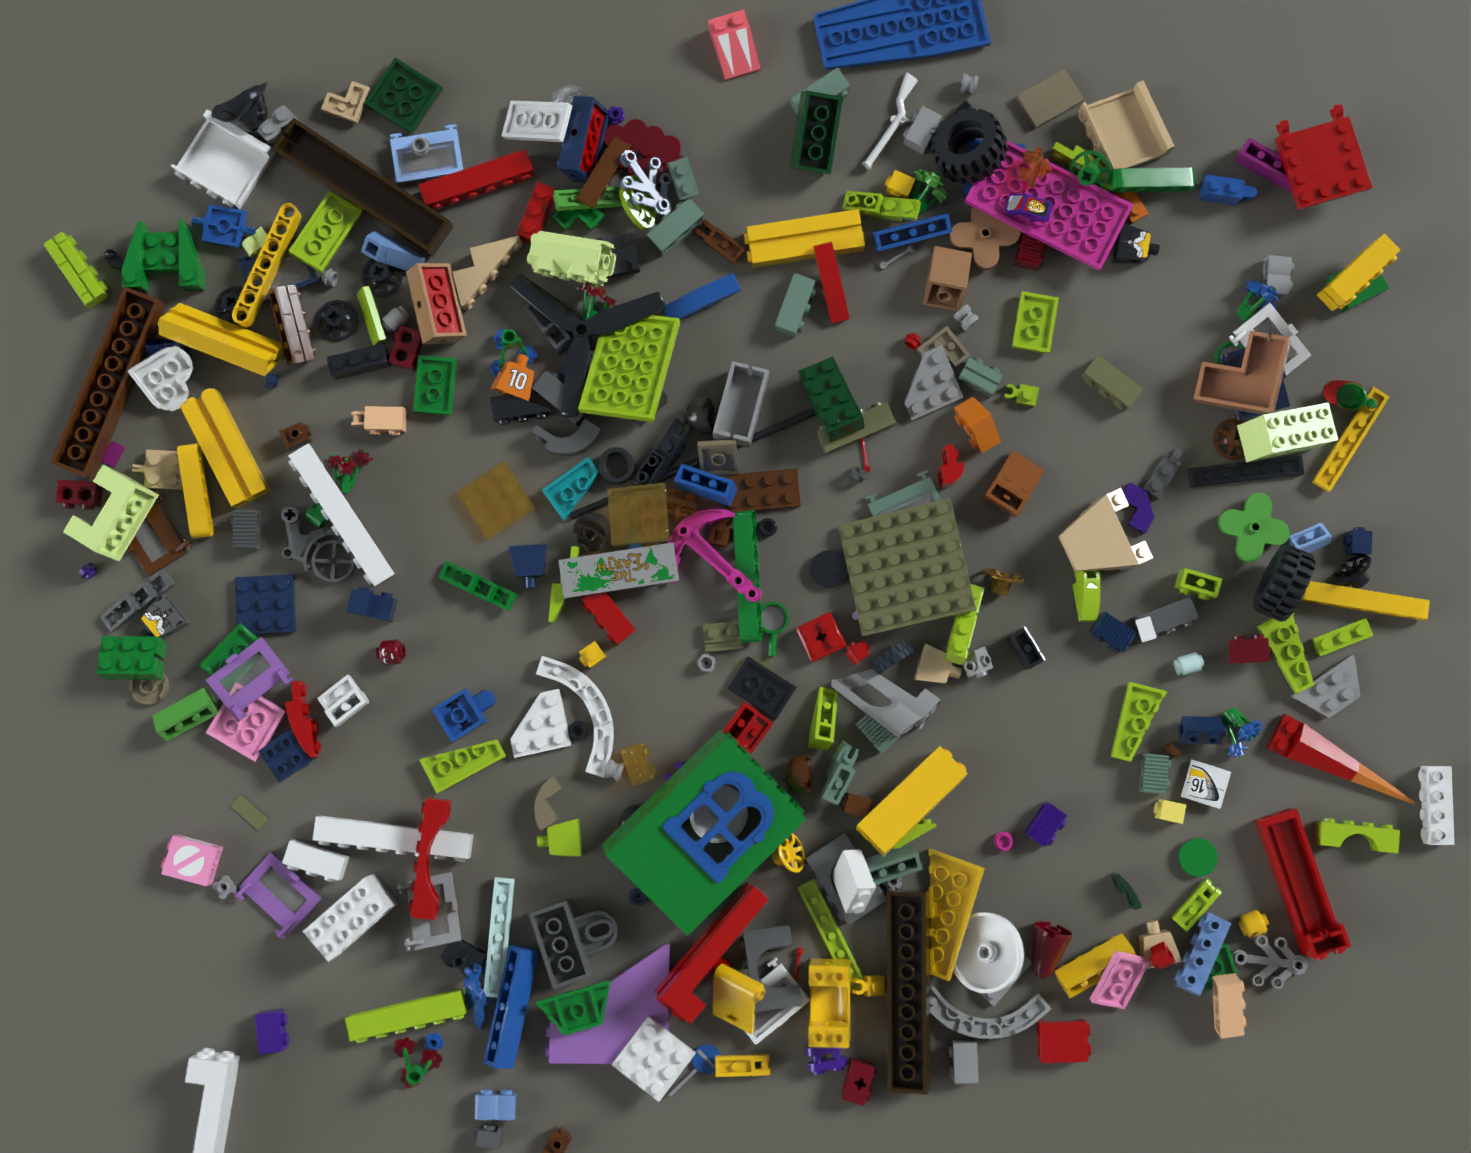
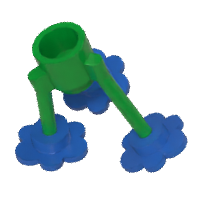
M499 329L493 340L496 342V348L502 349L500 360L493 361V364L490 365V370L497 377L506 362L504 361L506 350L512 349L516 345L520 347L516 357L518 354L528 356V364L533 363V359L537 358L538 353L534 351L533 346H524L522 339L517 338L515 331Z

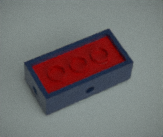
M574 96L564 141L561 144L562 149L557 161V168L573 182L586 183L599 162L610 112L594 97Z

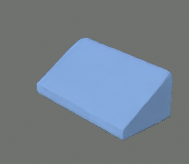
M1321 522L1290 535L1288 542L1290 545L1310 553L1329 545L1332 536Z

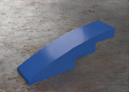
M731 273L667 304L664 312L667 317L682 320L687 316H693L705 308H711L741 291V288L734 273Z

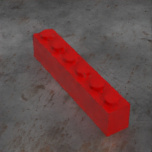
M524 149L418 185L424 203L433 210L438 211L443 206L449 204L456 205L461 200L467 198L474 199L479 194L492 193L500 187H511L518 181H529L535 176L527 150Z

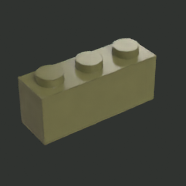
M1099 355L1094 358L1081 375L1084 383L1090 387L1094 386L1099 390L1098 393L1102 397L1111 399L1114 402V406L1120 410L1124 409L1126 411L1143 391L1140 386Z

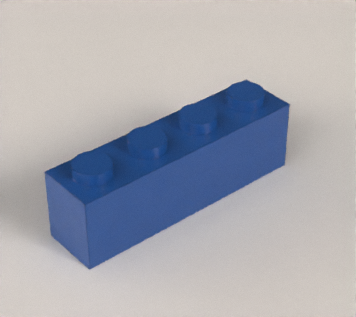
M948 213L877 230L872 232L875 250L881 251L952 232Z

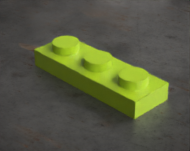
M1363 618L1314 637L1311 641L1318 657L1374 635L1367 618Z

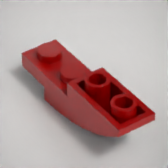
M304 681L291 682L293 701L285 702L291 728L299 744L310 758L319 757V753H321V743L317 740L319 724L315 722V718L307 719V715H309V705L306 704L305 700L307 686L304 684Z

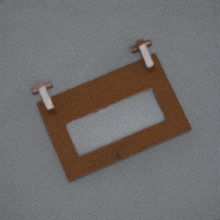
M158 490L155 491L159 495L127 548L129 553L134 552L148 576L153 575L187 554L188 550L186 547L189 549L193 548L187 538L183 539L184 542H182L157 501L158 499L160 502L164 501Z

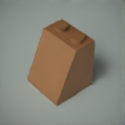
M934 247L922 305L952 311L960 310L967 289L972 253L945 247Z

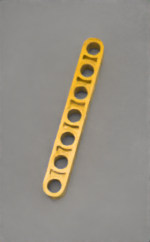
M285 203L280 207L234 307L232 319L241 327L248 328L254 323L301 221V213L291 203ZM294 211L293 216L287 217L288 212ZM282 228H286V232L280 235L279 231ZM278 245V249L275 252H271L272 247ZM270 262L269 268L263 269L264 264ZM262 279V284L256 286L257 280ZM254 296V301L248 304V299ZM246 313V319L240 321V316Z
M1310 581L1304 596L1300 600L1416 620H1428L1430 601L1425 599Z

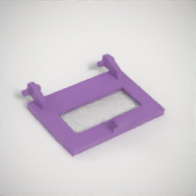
M261 637L239 655L234 653L225 660L227 664L210 676L206 682L233 716L238 717L236 721L239 722L247 716L246 712L242 714L241 711L281 680L284 681L282 685L286 686L293 678L286 677L290 672Z
M272 852L239 886L241 890L233 892L235 897L241 901L244 899L242 895L246 893L282 926L283 929L281 931L277 929L275 933L283 940L286 938L284 933L287 931L291 934L322 900L312 888L291 869H288L287 865L283 864Z

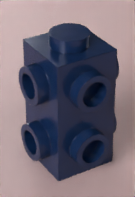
M1182 716L1178 728L1181 743L1220 745L1222 737L1226 735V727L1222 724L1221 717Z

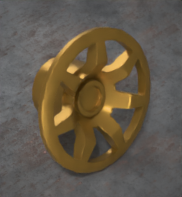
M983 569L985 574L993 577L990 591L996 594L1008 595L1011 583L1024 582L1023 578L1013 573H1010L1011 576L1008 577L1009 572L1004 571L1003 575H1001L997 569Z

